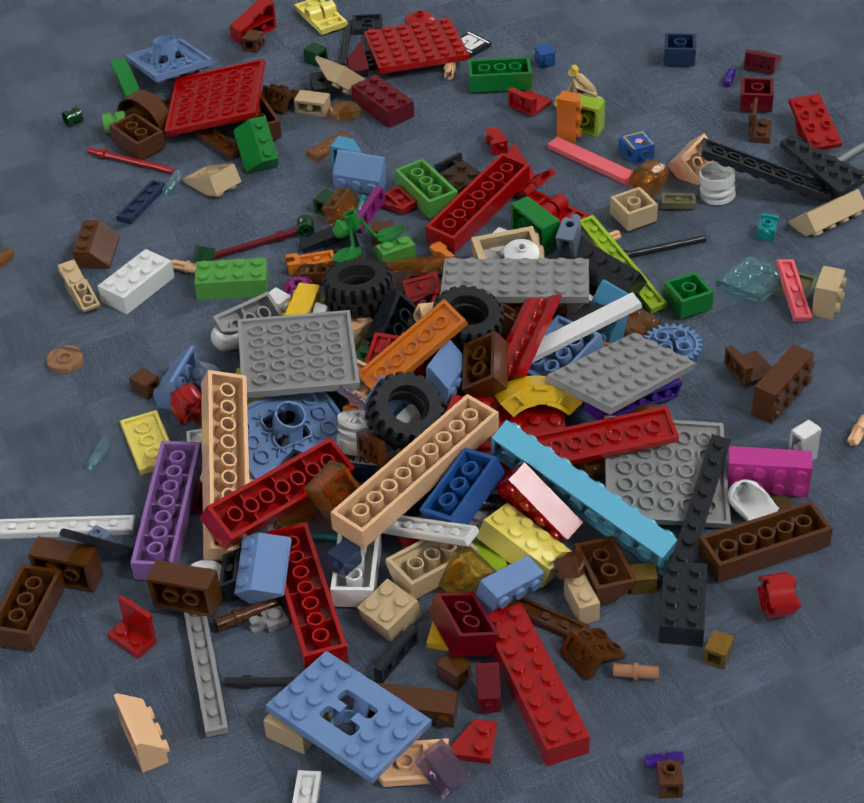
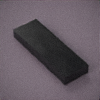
M410 624L375 665V682L384 683L418 642L417 626Z

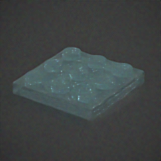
M748 256L716 280L717 287L761 303L782 286L776 265L752 256Z

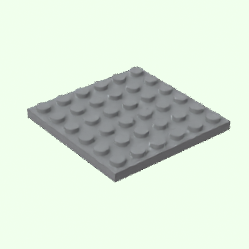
M350 310L238 319L241 375H246L247 398L360 389Z
M604 415V419H606V418H611V417H616V416H607V415ZM673 420L679 435V442L604 458L606 490L612 494L619 495L623 502L629 506H635L643 516L652 518L657 524L682 526L711 435L715 434L724 437L723 423ZM726 459L704 527L728 528L731 525Z

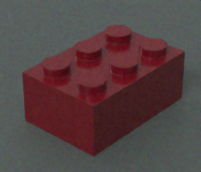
M475 592L435 593L429 615L452 657L492 655L500 634Z

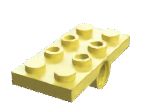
M306 0L294 4L295 10L321 35L341 30L348 25L347 20L337 12L336 5L332 0L327 2L325 0Z

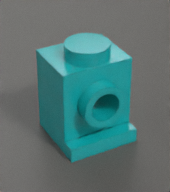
M761 214L756 239L774 242L778 229V215Z

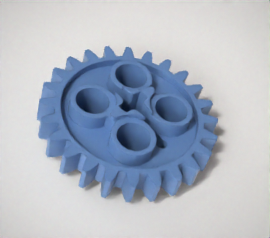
M665 323V327L658 325V329L652 327L651 331H647V334L643 336V338L655 341L664 348H670L675 353L688 357L693 362L698 361L703 352L700 335L695 334V330L689 331V327L682 328V324L676 327L675 323L672 326Z

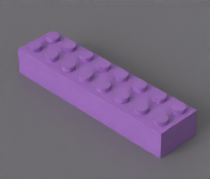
M161 441L130 563L134 580H147L156 560L180 564L202 466L200 442Z

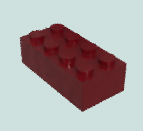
M373 75L351 86L352 102L388 128L414 117V101L378 75Z

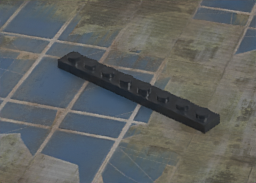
M715 434L711 435L671 561L691 563L694 561L699 545V537L702 535L731 443L730 439Z

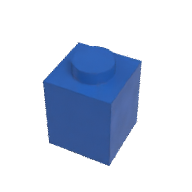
M549 43L535 46V61L540 68L555 66V51Z

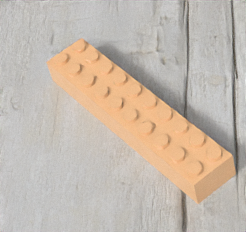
M208 370L201 382L203 511L206 506L249 483L246 375ZM203 524V559L222 561L223 554L242 547L241 541L224 551Z
M465 395L331 511L332 529L365 549L440 482L464 447L476 450L499 429V412L472 396Z

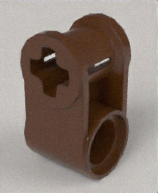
M303 263L299 266V274L296 277L299 275L301 277L307 276L313 284L323 287V276L328 271L329 265L326 263Z

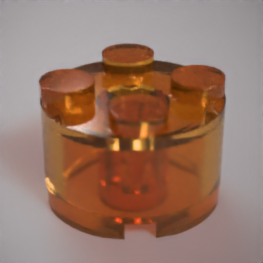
M646 159L631 173L630 185L634 188L641 187L652 198L667 186L669 169L657 160Z

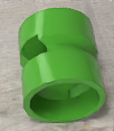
M124 111L115 112L114 115L111 113L102 114L105 134H111L110 124L125 118Z

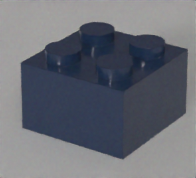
M665 33L664 65L695 66L696 33Z

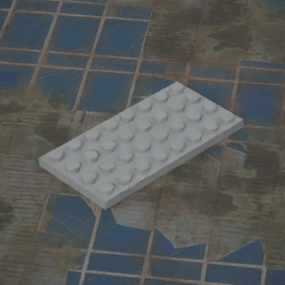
M449 258L444 260L441 293L454 286L458 288L461 285H466V287H471L472 285L477 286V289L480 290L481 288L485 289L488 294H493L495 300L498 299L500 303H524L525 299L545 298L557 294L562 296L559 303H589V259Z
M632 333L548 374L546 382L611 415L694 370L696 363L689 360L686 356L674 353L670 348H664L655 341L643 338L638 333Z

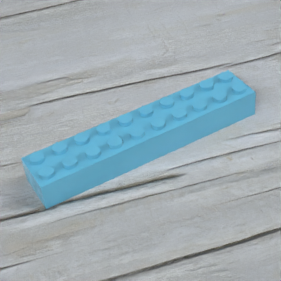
M506 420L491 437L492 456L497 457L500 462L510 469L525 462L576 516L604 536H614L621 548L641 562L654 563L657 573L664 567V560L668 561L673 555L677 539L672 532L663 530L655 520L643 516L635 506H629L623 502L619 495L612 494L606 490L602 483L590 479L585 471L573 467L566 458H560L552 448L540 444L535 436L523 432L516 423H510Z

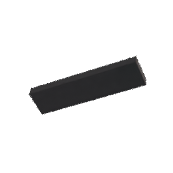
M65 528L60 530L59 536L121 554L133 555L134 548Z

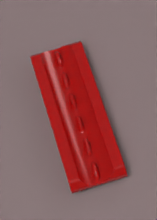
M560 294L545 298L525 299L506 339L508 342V379L526 377L562 298Z

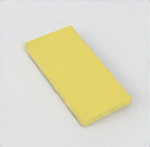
M157 410L120 421L140 475L154 471L161 441H170Z

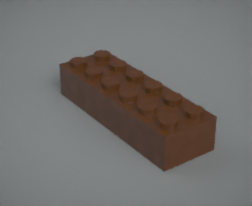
M808 501L700 536L698 555L704 564H707L708 570L716 582L719 583L830 546L833 528L814 503Z

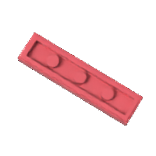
M777 259L775 265L793 322H810L813 317L794 259Z

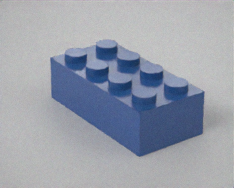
M464 447L419 509L424 519L469 525L505 474L498 458Z

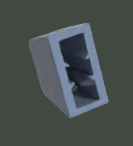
M571 214L570 218L565 217L562 219L556 235L558 256L573 259L576 257L582 236L581 217L577 214Z

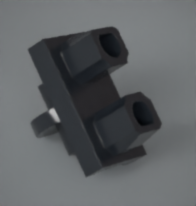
M457 153L435 164V170L441 173L461 162L462 153Z

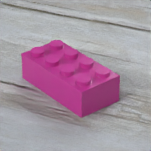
M729 446L727 462L728 492L735 482L747 479L757 482L768 495L808 497L813 469L812 451Z

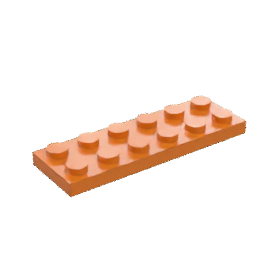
M443 299L359 370V378L372 390L381 375H395L396 372L403 371L404 374L413 372L468 325L467 321Z

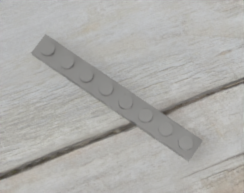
M184 613L206 737L229 733L207 616Z

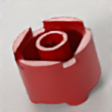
M781 572L758 577V581H761V586L757 587L758 599L761 610H766L768 615H765L766 619L794 615L796 610L801 608L800 599L795 594L796 579L794 575Z

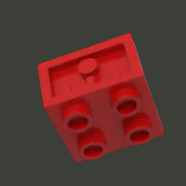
M513 87L508 89V106L532 117L552 103L551 99L530 90L522 92Z
M121 595L118 597V602L123 620L107 632L108 639L139 659L157 644L156 631L152 623L153 617L148 610L141 609L133 600Z

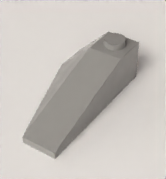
M265 292L213 316L212 320L221 333L238 332V319L282 316L283 314L270 293Z

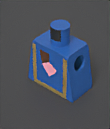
M647 130L619 137L618 151L632 163L644 161V163L648 164L654 158L655 145Z

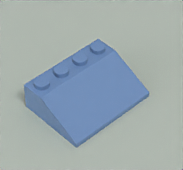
M557 315L549 324L544 336L573 321ZM595 331L533 362L526 376L547 377L548 374L605 347L602 335Z

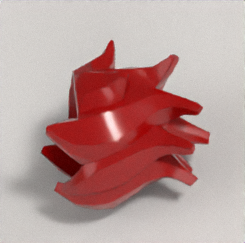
M185 384L169 393L172 398L170 402L171 412L178 418L180 425L183 422L186 425L188 421H193L201 426L199 417H202V395L199 390L192 384Z

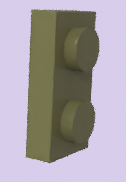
M661 193V209H696L695 193Z

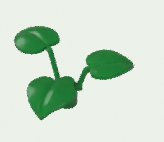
M356 210L345 212L343 214L345 221L336 220L333 233L335 238H344L350 235L351 246L350 248H343L337 251L333 256V261L335 263H342L344 260L349 261L360 256L361 248L355 247L353 232L357 231L361 224L374 238H378L380 243L391 242L398 238L404 231L405 224L387 227L375 234L363 221V218L359 219Z

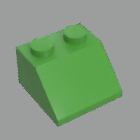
M408 235L391 242H384L370 249L372 256L378 262L384 263L390 270L416 261L415 244Z

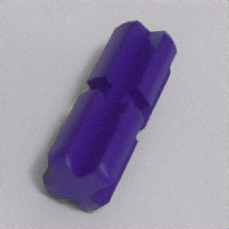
M728 68L722 85L724 87L731 86L736 74L735 68Z
M682 751L665 752V755H662V753L644 755V764L647 769L656 768L657 761L670 759L681 760V765H683L685 758Z

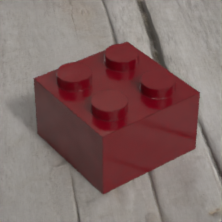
M741 77L740 111L750 112L751 103H754L755 98H758L757 111L763 113L772 112L774 78Z

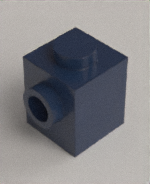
M345 538L327 553L329 568L334 573H338L343 577H346L362 563L361 548Z

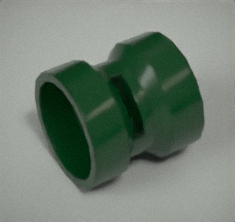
M78 107L72 108L70 112H62V118L67 127L72 126L74 122L80 123L83 121V115Z
M303 214L298 217L297 228L299 236L304 237L315 232L312 216Z

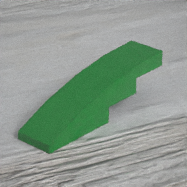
M122 57L111 60L110 66L115 73L123 96L127 97L134 91L140 90L126 59Z

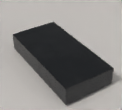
M331 227L299 238L303 253L336 241Z

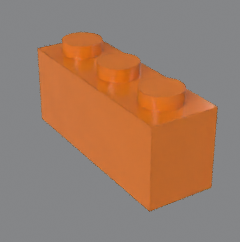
M562 90L557 98V137L570 143H575L582 135V128H580L583 118L581 115L583 106L581 94Z

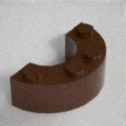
M136 90L118 103L117 112L124 111L125 117L137 113L162 130L165 135L164 130L169 111L157 95L146 90Z

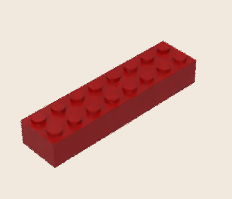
M501 153L425 226L426 242L434 244L440 241L447 246L448 251L455 255L530 180V164Z
M329 437L206 506L200 516V520L225 551L241 542L243 537L258 532L347 480L355 467L335 441Z
M307 522L267 531V534L285 536L292 539L283 598L304 668H308L326 651L344 663H349L345 637Z
M522 603L487 613L500 634L492 655L495 661L499 662V670L546 767L588 754L590 751V735Z

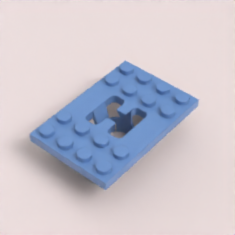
M174 35L158 37L152 41L153 47L126 55L129 63L157 83L165 82L169 78H178L181 74L194 73L197 69H207L210 65H214L211 57L183 39H176Z
M327 391L269 396L247 404L249 475L251 479L254 480L278 467L293 449L304 452L329 437L337 444V434L340 433L337 430L338 414L341 412ZM286 411H292L296 416L294 422L286 425L279 420L277 415ZM273 417L272 428H267L263 421ZM303 429L306 430L309 436L303 438ZM283 435L289 436V444L284 447H280L275 441L283 437Z
M328 651L324 652L266 704L267 712L370 783L378 779L432 723L430 718ZM348 695L355 699L353 710L346 709L347 705L340 701L343 696ZM369 709L376 713L372 718H367ZM326 712H331V722H328L321 716ZM344 723L356 724V733L351 736L338 729L337 726Z

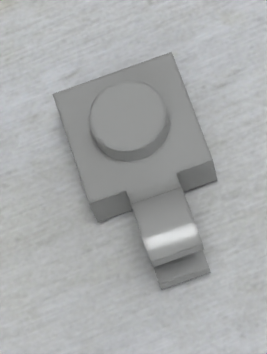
M281 606L260 612L261 617L252 616L249 618L251 623L249 628L253 634L266 628L270 633L289 626V620Z

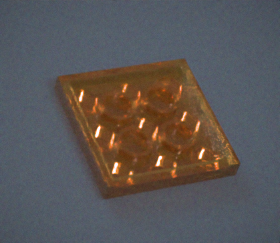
M413 256L382 263L390 269V272H401L402 269L405 273L415 272V270L418 273L428 272V269L429 271L444 268L445 259L457 258V256Z

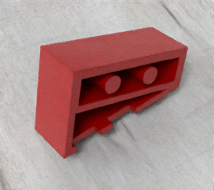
M258 0L230 24L231 38L242 44V37L249 29L263 31V34L276 29L274 2L271 0Z

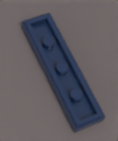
M151 180L116 215L117 221L131 225L167 188L166 183Z

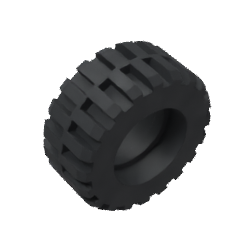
M353 258V260L349 261L344 260L342 263H337L334 267H330L322 280L325 304L331 312L350 310V315L353 318H365L372 314L376 315L384 295L393 292L390 269L384 263L378 262L375 259Z
M461 285L458 288L454 286L449 290L443 291L435 299L433 308L445 299L462 317H469L479 322V324L467 325L450 339L462 354L463 344L493 331H496L501 336L504 310L498 299L495 300V296L491 293L488 294L485 289L481 288L480 290L477 289V286L472 285L471 287Z
M403 371L396 372L395 375H387L385 379H381L377 383L366 403L365 419L369 420L367 422L368 429L373 430L372 435L385 441V445H390L391 449L397 450L401 448L402 451L445 414V408H443L445 403L444 399L439 397L441 394L439 389H435L433 387L434 384L430 380L428 382L424 380V376L420 374L415 376L414 372L404 374ZM393 400L410 402L418 409L421 421L411 424L398 420L391 413L388 402Z

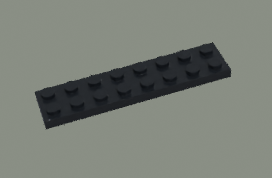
M703 138L701 142V156L707 161L713 160L723 167L729 166L737 172H746L756 179L762 178L770 184L781 185L786 190L798 191L803 196L809 195L819 202H829L831 198V191L825 187L826 184L819 182L816 178L707 138Z

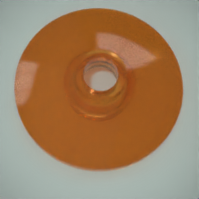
M339 101L329 108L330 115L339 120L352 119L358 116L361 111L360 105L353 101Z

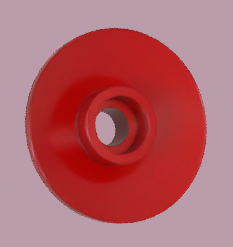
M423 10L412 12L405 18L407 24L435 20L432 13Z

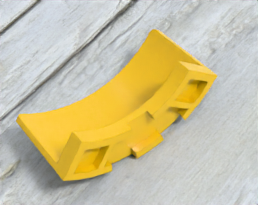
M532 375L513 379L508 382L506 390L494 394L498 402L513 417L521 411L539 404L558 408L567 415H571L583 403L582 400L547 383L546 376Z

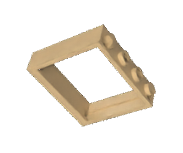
M533 226L471 237V251L475 259L486 258L483 252L484 249L505 246L516 239H527L534 242L539 248L538 259L544 258V248L539 244V235L535 233Z

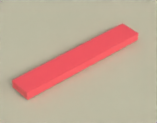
M556 137L547 144V149L622 184L628 183L635 177L634 171L560 137Z

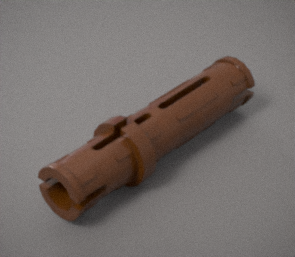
M274 598L239 610L233 609L229 614L214 618V622H216L215 627L219 632L234 625L240 626L242 622L249 620L250 617L260 616V612L277 607V600Z

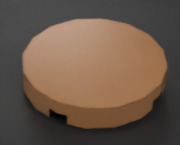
M71 345L62 346L61 349H53L46 358L48 368L56 374L72 373L77 371L84 363V356L81 350Z

